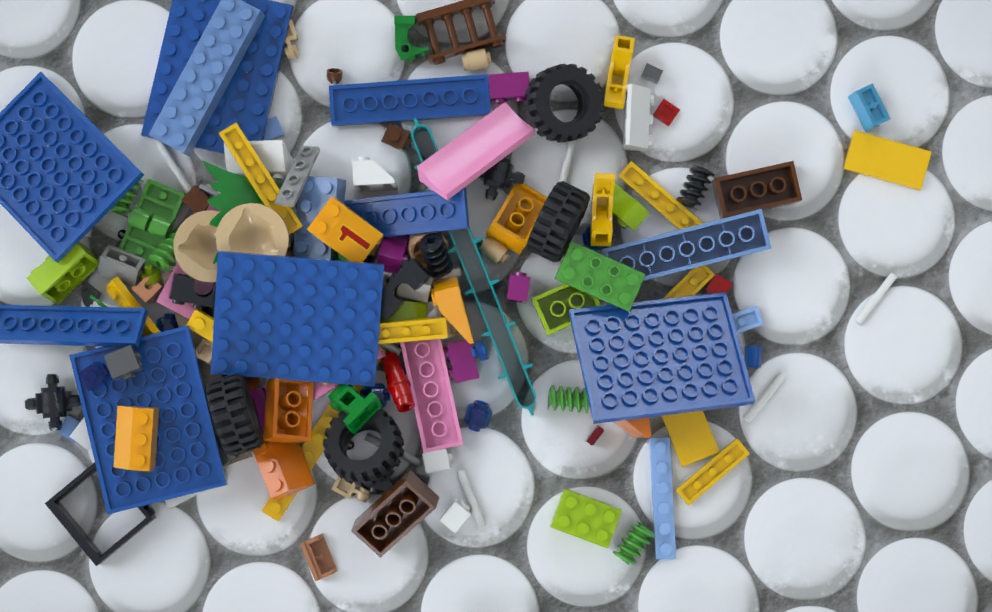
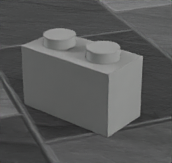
M108 245L100 256L97 274L109 279L118 276L124 285L130 287L137 286L141 280V274L144 273L146 259Z

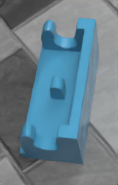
M873 83L848 96L865 132L891 119Z

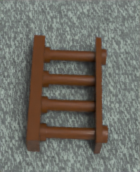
M463 0L416 14L418 25L426 27L433 55L428 56L429 63L438 65L446 62L445 59L465 54L468 51L489 46L492 48L502 46L503 42H506L505 34L498 35L491 12V7L495 4V0ZM479 8L483 10L491 38L479 41L471 14L473 10ZM458 14L464 16L472 43L461 47L452 20L453 16ZM441 19L445 21L452 45L451 50L444 52L440 50L433 26L435 24L434 21Z

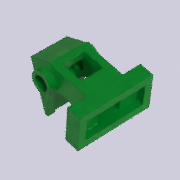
M394 16L395 49L401 61L406 59L408 63L418 59L417 54L419 53L421 56L427 55L425 51L429 50V47H415L408 38L409 30L416 24V16ZM405 44L409 46L408 52L403 51Z
M339 384L327 396L331 401L329 403L336 412L343 411L348 414L343 422L353 434L383 406L377 395L373 392L364 399L358 394L357 389L353 385Z

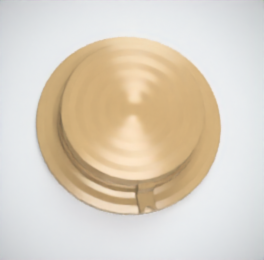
M246 203L234 207L225 214L217 228L216 245L218 251L285 256L288 249L289 235L285 222L277 212L262 204Z
M201 211L189 216L181 223L174 237L173 249L178 265L187 275L198 281L216 282L217 262L213 264V261L218 252L215 240L218 227L210 225V221L220 213L218 211Z

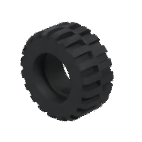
M559 64L536 74V78L532 79L529 83L531 87L525 91V96H528V99L524 101V107L528 109V112L525 113L526 119H531L532 122L529 125L538 129V135L541 137L546 136V140L563 143L588 136L589 132H593L596 129L595 124L600 123L602 116L599 114L604 112L605 107L601 105V101L605 99L604 94H600L599 91L602 87L600 83L594 82L596 77L592 73L586 74L587 69L584 67L577 68L576 64ZM563 84L568 86L577 97L578 111L570 122L559 120L551 110L550 95L557 85Z
M564 181L557 182L548 195L533 225L527 243L529 251L549 261L559 262L584 217L590 201L589 194Z
M234 373L210 381L206 386L207 400L217 434L226 453L236 456L260 448L264 444L263 431L255 402L243 375Z
M379 409L353 434L343 422L348 414L343 411L339 412V417L336 420L334 418L329 423L331 428H326L324 433L327 439H323L324 455L328 463L340 478H343L350 484L354 482L357 486H363L364 482H366L368 486L375 485L374 481L379 480L381 483L385 480L384 477L387 474L391 476L395 472L393 468L395 466L399 467L401 463L399 456L402 457L404 455V449L402 448L404 439L401 436L402 433L399 427L385 410ZM372 430L381 435L380 446L371 457L364 460H352L348 457V444L356 434Z

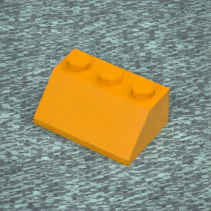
M118 405L114 452L115 468L137 471L155 470L159 408Z

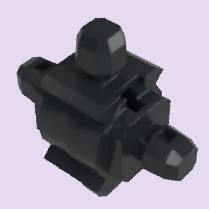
M504 157L479 176L480 180L484 181L483 185L489 187L485 193L487 200L495 201L498 195L497 189L503 191L505 186L510 187L511 181L514 184L524 183L525 175L518 171L514 173L515 168L511 164L510 159Z
M47 374L46 384H48V387L41 388V393H36L35 398L25 400L26 409L36 410V414H42L43 418H50L48 423L51 431L61 430L62 421H60V417H67V411H73L72 407L81 405L79 395H71V391H65V386L58 387L59 377L57 374Z

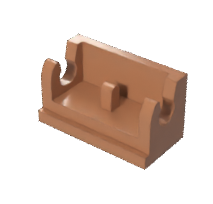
M146 277L137 286L134 285L131 288L146 303L155 304L165 285L156 283L155 285L145 286L150 280V277Z
M323 533L300 543L315 581L338 571Z

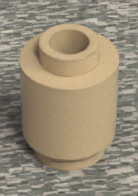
M485 48L468 51L466 54L461 55L465 71L470 70L471 72L488 68L489 63H492L490 52H485Z
M487 237L479 248L482 251V255L496 265L499 263L504 264L509 257L507 253L509 249L494 238Z

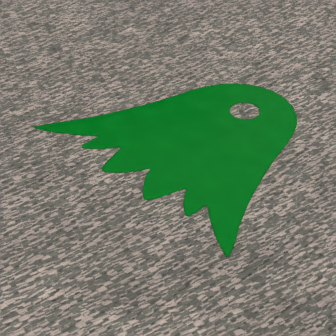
M202 161L206 169L218 181L210 183V186L221 193L207 200L211 206L222 211L210 221V225L218 227L225 214L236 206L246 203L264 205L247 177ZM218 252L214 258L213 264H215L218 261Z

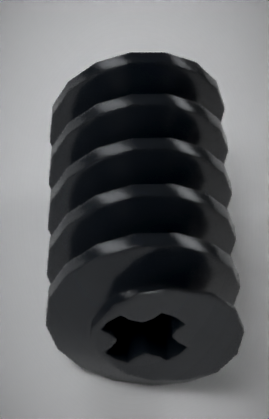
M694 165L696 168L692 167L689 170L692 175L686 176L689 182H684L683 187L685 189L679 192L683 197H677L676 200L683 206L697 210L695 205H702L698 198H705L701 191H708L704 184H711L707 177H714L715 174L703 167Z
M439 233L425 235L421 239L422 244L419 249L422 252V257L425 259L424 262L427 265V270L432 274L431 278H441L448 275L453 270V263L443 241V236Z

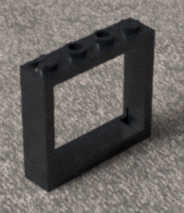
M94 462L45 504L95 566H98L157 517L154 515L155 510L150 504L138 507L146 518L102 554L60 502L97 471Z

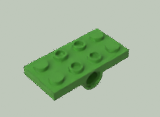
M148 179L137 206L130 213L128 227L119 249L146 259V265L151 264L153 268H156L148 257L170 235L183 204L181 199L186 194Z
M570 241L554 279L578 289L593 298L603 300L630 312L645 274Z

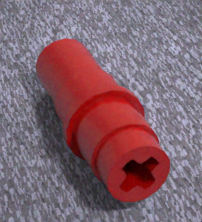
M386 353V356L380 359L386 375L388 393L391 394L399 412H408L415 407L413 394L410 389V380L407 379L402 369L397 353Z

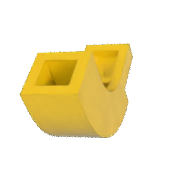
M615 35L604 94L605 100L603 105L605 107L624 108L635 38Z
M594 174L591 201V246L611 247L615 174Z

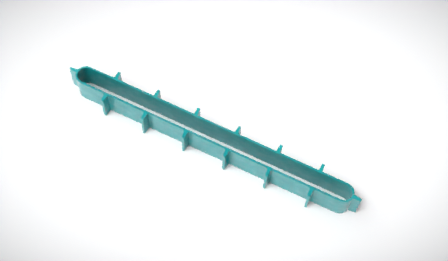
M415 117L413 119L416 126L412 129L411 137L422 163L423 160L415 142V135L418 132H427L430 135L436 152L438 148L429 127L423 124L419 125ZM470 228L467 229L534 399L529 406H522L517 399L451 230H449L454 248L448 250L449 255L458 254L471 287L470 290L464 292L465 296L474 294L488 330L481 334L482 338L491 337L505 372L498 376V379L507 377L517 404L522 408H528L532 416L534 415L532 406L536 403V394L526 369L533 365L532 363L524 365L509 329L516 325V322L507 323L493 289V286L499 284V279L490 281L476 245L482 243L483 239L482 237L473 239Z

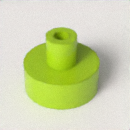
M151 264L144 267L145 272L141 274L142 280L150 277V280L145 285L156 284L163 279L160 269H153Z

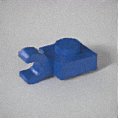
M483 340L475 342L476 346L471 349L472 356L476 359L480 358L481 362L488 360V352Z

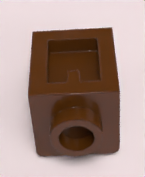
M389 123L381 142L403 152L412 143L411 131H406Z

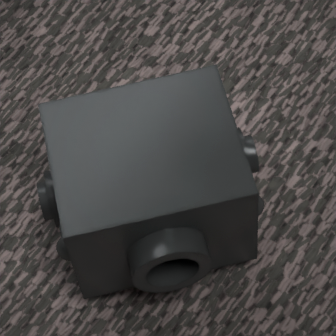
M132 345L104 355L107 363L106 368L110 371L111 377L114 380H129L136 376L135 373L144 370L140 359L141 355L137 352L136 347Z

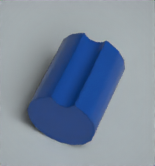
M745 346L744 360L746 367L761 368V346Z

